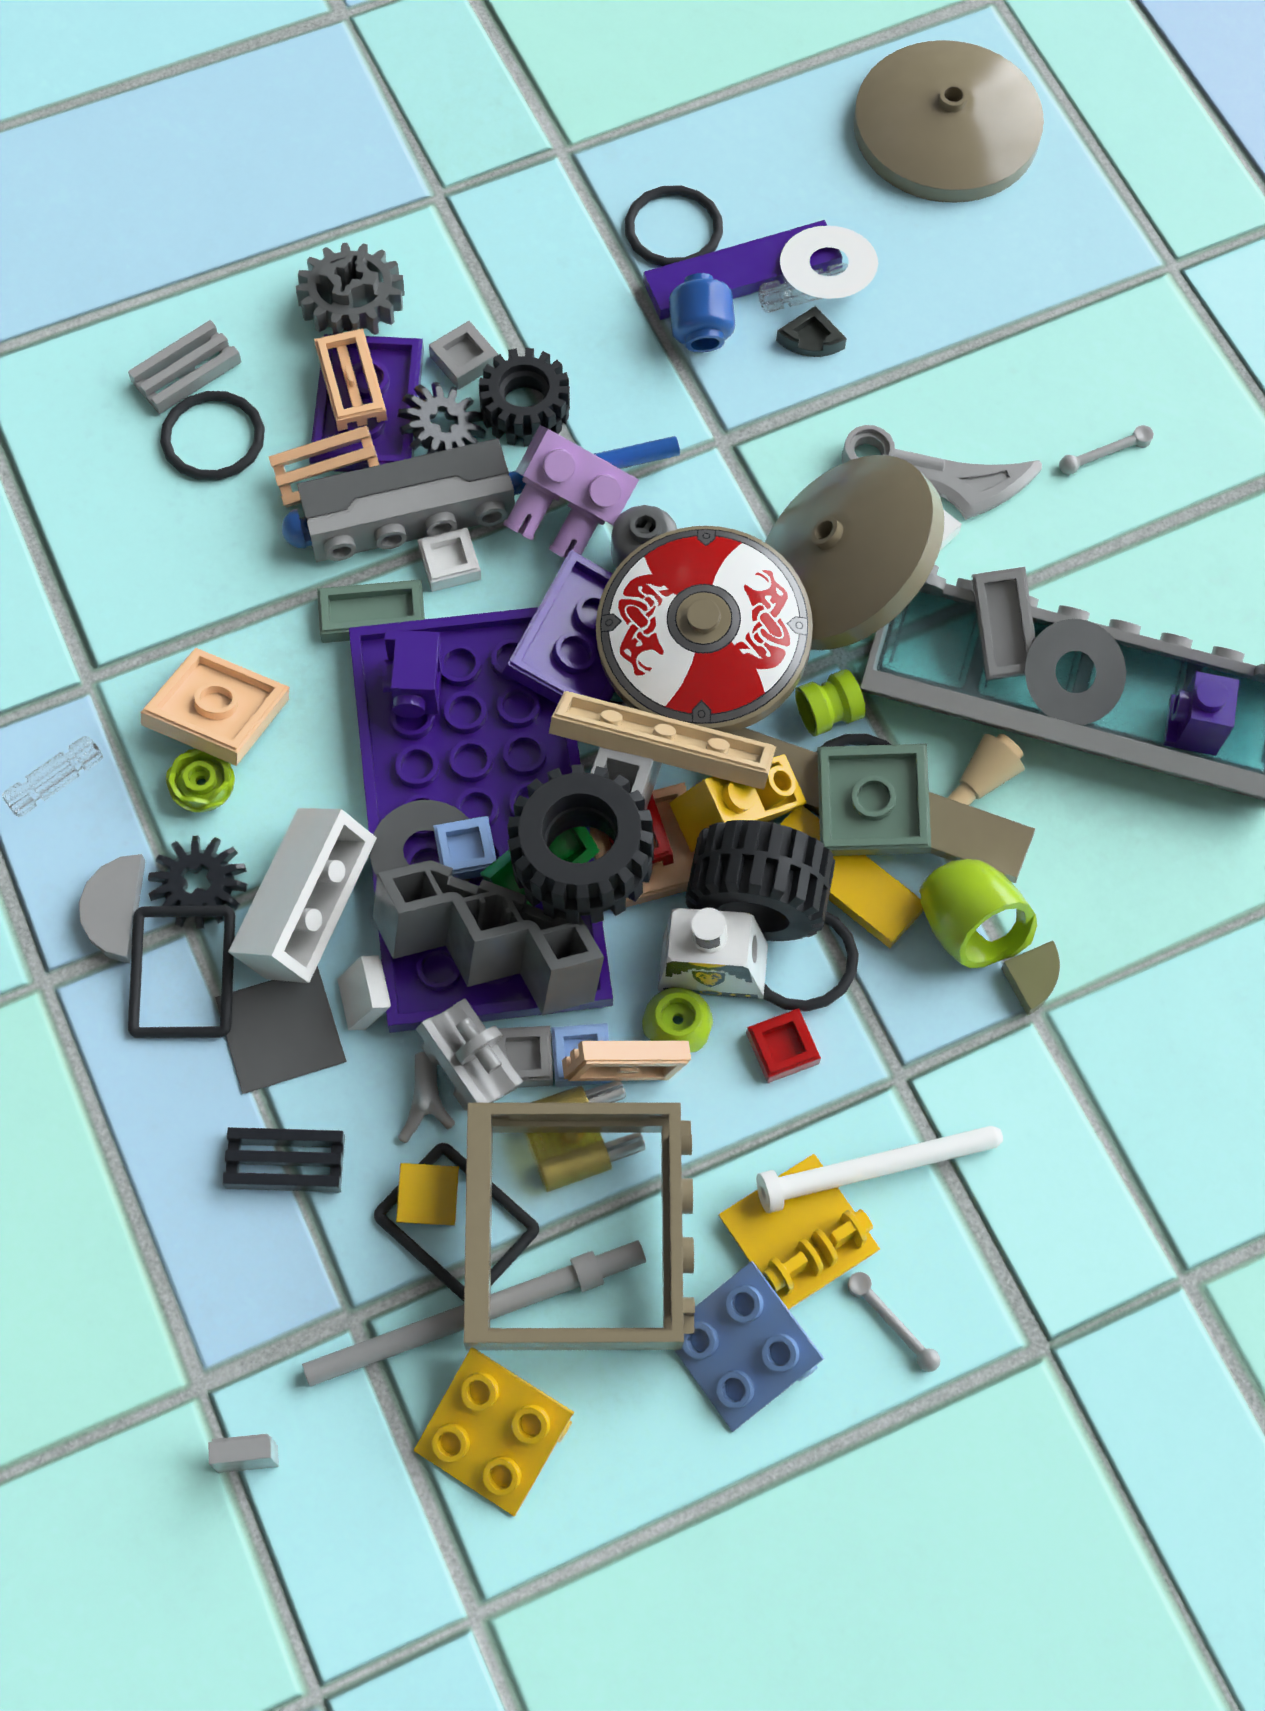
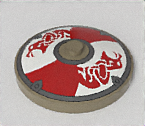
M691 526L661 534L642 544L630 553L611 575L604 588L597 610L596 639L600 661L609 683L628 707L725 733H731L751 726L779 708L797 687L806 669L811 651L813 622L810 601L793 567L781 554L762 540L747 533L725 527Z

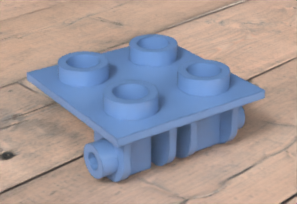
M753 1261L749 1262L695 1307L694 1334H684L682 1349L674 1350L732 1432L796 1381L800 1382L817 1370L818 1367L816 1365L825 1359Z

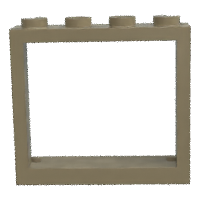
M468 1103L464 1346L466 1351H469L471 1347L476 1350L682 1349L684 1334H694L695 1300L694 1297H683V1273H694L693 1237H683L682 1214H693V1179L682 1178L681 1155H692L691 1121H681V1103ZM493 1133H661L663 1328H490Z

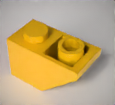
M783 754L773 758L764 790L712 776L703 779L669 804L690 851L694 852L699 833L704 828H709V825L731 820L769 822L802 807L807 802L786 755Z

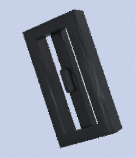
M228 1127V1150L225 1151L226 1171L223 1172L222 1182L225 1189L341 1192L345 1134L343 1131ZM241 1145L332 1148L331 1153L241 1150ZM244 1164L330 1167V1175L239 1173V1166Z

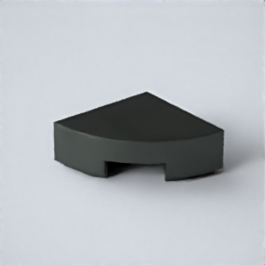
M816 306L777 330L776 341L784 348L796 354L809 357H822L840 352L845 349L847 340Z

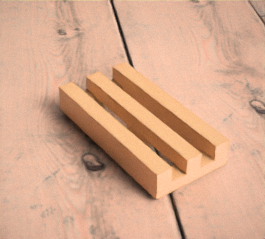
M363 328L314 339L338 431L348 429L347 423L356 421L358 427L368 425L367 419L376 417L377 422L387 420L386 408ZM356 343L372 403L364 405L362 403L346 345ZM327 349H337L352 404L351 408H343Z
M367 426L268 456L276 475L277 485L282 494L283 504L286 508L301 503L299 491L293 492L291 483L367 460L369 467L380 465ZM355 443H362V449L286 472V465Z
M581 1041L578 1044V1049H573L570 1052V1056H566L562 1060L564 1079H568V1081L669 1080L691 1060L689 1041Z

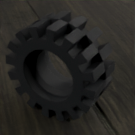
M517 348L508 350V360L505 361L501 354L493 358L494 368L488 364L485 366L483 378L479 379L480 411L483 414L485 427L487 429L492 427V435L500 439L506 433L507 444L515 446L517 438H523L524 447H529L532 437H534L540 425L557 434L562 431V423L566 424L569 418L570 386L567 372L563 373V365L558 360L551 364L550 354L542 351L539 359L535 358L534 348H525V356H518ZM519 388H532L544 395L540 403L529 407L515 406L508 403L505 399L509 392Z

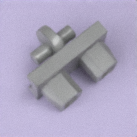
M466 998L457 1002L446 1011L426 1019L416 1028L424 1040L421 1048L432 1064H438L444 1069L455 1086L453 1095L464 1110L468 1109V1103H494L517 1089L523 1083L497 1045V1042L503 1037L496 1026L486 1029Z

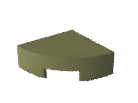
M1053 940L1004 961L1001 967L1027 1016L1034 1013L1045 1003L1057 983L1060 959Z

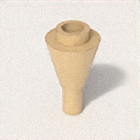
M984 734L959 780V786L947 798L966 805H970L975 799L982 798L1025 770L1020 760L1024 755L1023 751L1012 739L1004 734H999L997 737Z

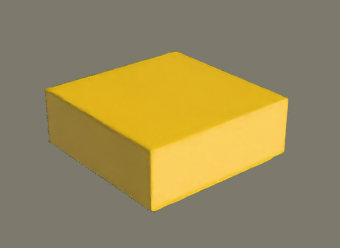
M400 1163L396 1223L455 1226L459 1166Z

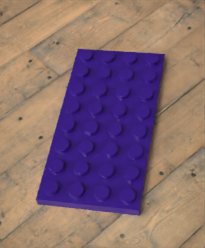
M538 607L349 628L368 830L370 833L374 834L377 826L386 815L399 806L419 800L440 801L457 808L469 819L488 816L497 860L509 850L508 820L509 817H515L513 805L519 795L529 798L527 786L536 778L542 784L548 782L547 772L559 768L561 774L565 775L572 773L571 765H581L578 741L549 734L551 718L557 704L502 673ZM385 630L440 632L443 660L438 715L424 714L418 718H404L393 713L392 693L383 692L384 660H388L384 640ZM418 831L406 840L403 854L409 865L429 860L440 863L434 831ZM372 867L374 891L376 892L377 876ZM482 876L471 878L468 882L479 886L484 879ZM542 902L535 907L543 910ZM583 915L581 918L604 956L594 1002L553 1013L613 1006V993L603 921L592 923L590 915ZM379 932L381 963L391 1003L390 1008L386 1011L389 1033L416 1030L421 1022L446 1011L465 998L481 1022L542 1015L520 973L467 987L446 946L393 959Z

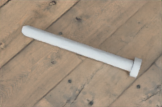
M987 1126L778 1177L774 1170H769L757 1174V1190L765 1212L772 1213L783 1210L784 1200L997 1148L1003 1142V1135L999 1128Z

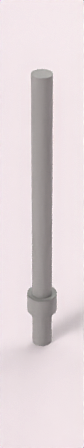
M639 1240L596 1256L593 1251L571 1258L572 1265L491 1294L490 1320L580 1287L581 1292H585L603 1285V1278L646 1263ZM464 1304L303 1363L304 1373L309 1386H314L464 1330Z

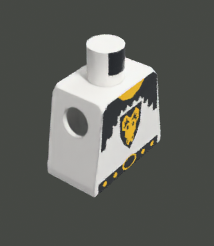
M713 908L672 909L663 935L658 991L661 992L665 989L678 987L689 989L702 995L764 999L768 943L754 916L745 912L718 911Z

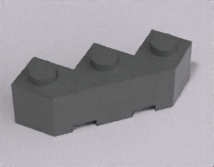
M432 860L377 873L373 920L393 959L446 946L467 987L520 973L542 1015L594 1002L604 956L581 916L579 924L567 923L566 913L560 911L557 917L553 919L545 915L542 909L526 904L527 899L524 894L486 880H482L480 885L477 886L452 876L453 868Z

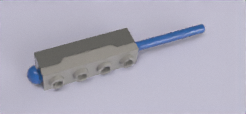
M672 436L594 453V455L622 469L680 456V448L677 437ZM497 438L298 483L297 486L304 517L299 518L297 509L290 511L283 519L282 534L285 540L296 548H306L312 545L316 562L325 560L341 561L350 558L355 553L377 548L393 549L407 541L477 525L493 526L508 519L515 506L514 495L521 494L526 483L522 481L523 475L516 471H508L500 441Z

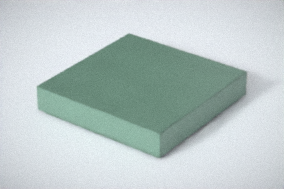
M927 744L817 747L820 842L824 844V847L830 849L834 856L931 853Z

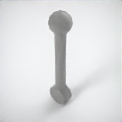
M1141 425L1135 428L1133 435L1076 457L1065 455L1059 462L1060 470L1067 475L1074 474L1079 466L1130 446L1147 447L1153 439V430L1148 426Z
M863 1272L852 1274L847 1285L850 1294L858 1298L863 1297L917 1355V1363L922 1370L927 1372L935 1371L940 1366L941 1361L938 1352L934 1349H926L871 1289V1279L867 1274Z

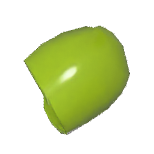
M973 859L951 861L935 869L923 881L919 890L921 904L932 932L943 948L960 964L968 968H983L998 961L1014 957L1032 944L1037 928L1035 912L1010 880L988 863ZM1016 909V922L1005 936L994 941H988L976 931L983 922L993 915L1004 910Z

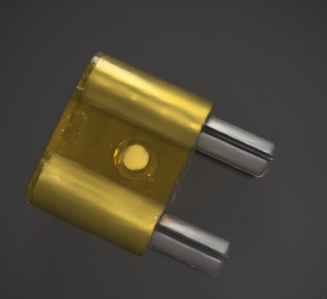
M612 1081L584 1091L582 1085L531 1103H613L624 1099L626 1092L621 1081ZM524 1133L546 1193L612 1170L611 1162L644 1151L646 1148L645 1140H643L641 1133H632L604 1143L601 1133Z

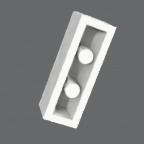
M298 808L228 952L265 979L309 983L377 838L342 809Z

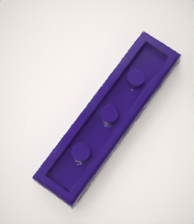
M821 220L645 271L643 273V283L659 319L670 318V293L678 285L684 283V279L692 274L707 273L712 275L713 279L724 282L731 289L733 299L789 283L780 265V257L784 246L793 236L806 229L828 226L826 221ZM825 247L816 250L811 255L809 262L811 268L816 273L821 274L841 268L843 256L839 249Z

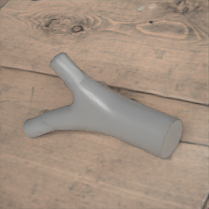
M425 1052L415 1054V1083L412 1105L406 1124L398 1136L399 1140L404 1143L410 1140L425 1115H434L446 1129H450L455 1125V1121L446 1112L439 1096L437 1064H432Z

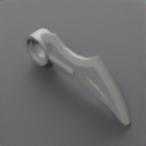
M863 425L852 430L846 438L842 451V463L859 458L854 449L863 444L875 446L881 455L894 456L906 460L914 465L933 484L939 496L945 498L959 510L965 520L985 513L1006 502L1026 487L1042 469V463L1039 460L1015 464H970L895 449V443L891 435L875 425Z

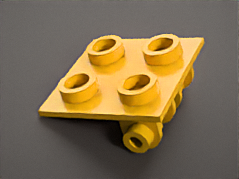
M812 1154L778 1177L823 1167L817 1156ZM838 1187L784 1200L783 1210L772 1213L765 1212L758 1190L718 1215L749 1262L753 1261L788 1310L880 1250V1247L869 1233L873 1229L869 1217L862 1209L855 1212Z
M471 1347L413 1451L515 1517L557 1442L560 1443L572 1424L570 1419L574 1412Z

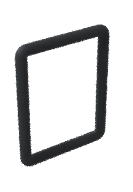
M225 905L144 906L134 912L128 1010V1032L134 1038H220L230 1032L234 956L228 951L235 939L236 917L231 907ZM224 916L220 1026L139 1027L144 917Z
M448 1143L437 1144L418 1163L433 1165L444 1154L456 1166H459L465 1174L467 1168V1159ZM493 1182L492 1198L527 1228V1231L492 1267L491 1286L539 1233V1225L536 1220ZM397 1186L375 1209V1221L464 1301V1286L386 1216L397 1203Z

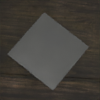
M318 966L309 983L270 980L233 992L231 1030L226 1035L242 1094L347 1062ZM217 996L215 999L221 1015V996Z

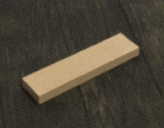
M564 691L552 715L549 734L654 759L653 761L762 790L765 788L776 750L774 745L569 691Z

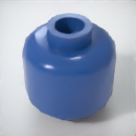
M696 273L687 276L684 279V283L678 285L670 293L669 311L672 335L679 343L684 344L688 350L699 353L717 350L734 333L733 295L731 289L724 282L713 279V276L707 273Z

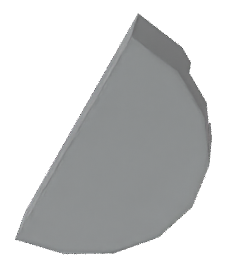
M142 854L122 856L101 866L86 882L79 900L80 923L91 943L109 959L129 964L132 950L133 915L139 908L145 868V859Z

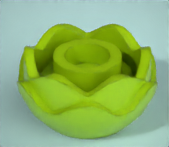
M190 749L179 755L167 770L166 784L171 798L178 806L187 811L201 813L212 811L228 800L234 788L235 775L230 763L198 749ZM200 779L206 780L203 785H198L197 781Z
M678 987L665 989L656 994L647 1004L642 1019L644 1035L651 1041H689L690 1052H697L703 1048L713 1026V1017L707 1002L696 992ZM680 1016L683 1022L675 1024L672 1019Z

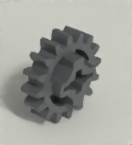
M342 243L341 252L334 253L331 249L325 247L322 249L324 257L322 260L309 257L307 259L308 270L298 271L299 285L296 286L298 306L302 308L305 321L314 319L315 330L318 332L331 327L333 335L344 331L367 328L372 334L376 335L379 333L378 323L380 321L392 325L395 322L394 311L403 310L402 296L405 295L403 275H399L398 263L396 261L386 262V252L382 249L371 255L368 253V244L364 243L357 251H350L348 243Z

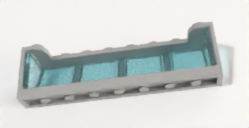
M934 565L924 585L912 601L892 621L875 633L860 687L861 692L1265 801V662L1257 666L1244 663L1245 654L1242 652L1213 646L1212 653L1210 654L1192 649L1193 640L1171 633H1162L1160 640L1139 635L1141 626L1117 619H1110L1109 626L1097 624L1110 633L1118 643L1125 660L1126 681L1118 703L1107 715L1095 722L1078 725L1047 716L1032 699L1025 676L986 681L972 580L958 578L956 586L947 584L945 578L937 575L939 567ZM1030 596L1035 639L1044 629L1056 622L1067 619L1087 621L1089 619V612L1074 607L1059 605L1057 613L1037 608L1039 599ZM1070 651L1059 659L1056 665V678L1063 689L1071 693H1082L1088 690L1094 683L1096 668L1094 662L1087 654L1081 651ZM1196 671L1239 680L1234 728L1216 756L1163 745L1169 698L1172 694L1176 695L1179 689L1186 690Z

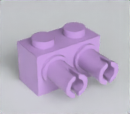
M540 425L516 469V472L524 476L522 481L526 485L503 525L533 540L534 534L552 500L558 501L562 497L569 501L567 506L572 509L553 544L550 545L549 550L564 558L567 557L570 550L582 555L598 523L602 526L605 521L611 525L614 524L639 479Z

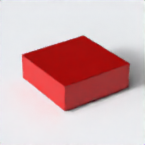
M799 1008L747 1027L746 1035L767 1083L820 1063L821 1057Z

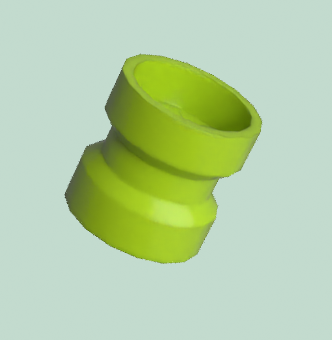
M848 669L829 675L827 682L822 683L821 686L812 681L795 688V700L799 714L806 729L814 737L830 731L833 724L839 721L849 724L865 717L866 709L861 689L855 677Z

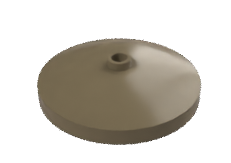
M949 40L927 41L909 45L896 50L879 61L870 70L860 86L854 112V133L858 147L867 163L880 177L894 187L913 196L932 201L953 203L974 201L992 196L1019 180L1031 166L1037 154L1044 124L1043 109L1038 93L1027 76L1017 66L1003 56L984 47Z
M888 455L864 456L842 463L811 482L789 503L773 525L765 543L774 548L787 560L799 576L810 601L813 622L811 650H831L854 644L880 630L903 611L920 591L934 567L943 540L944 510L936 488L914 465L901 458Z

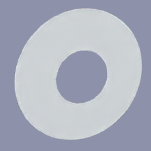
M818 226L796 234L786 243L781 253L780 265L787 281L799 291L814 297L832 299L850 296L864 289L873 280L877 272L878 258L871 243L857 232L838 226ZM821 248H837L846 254L849 264L847 269L839 275L823 276L811 268L809 262L811 255Z

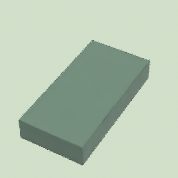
M421 580L317 588L319 627L322 643L350 641V627L425 619Z

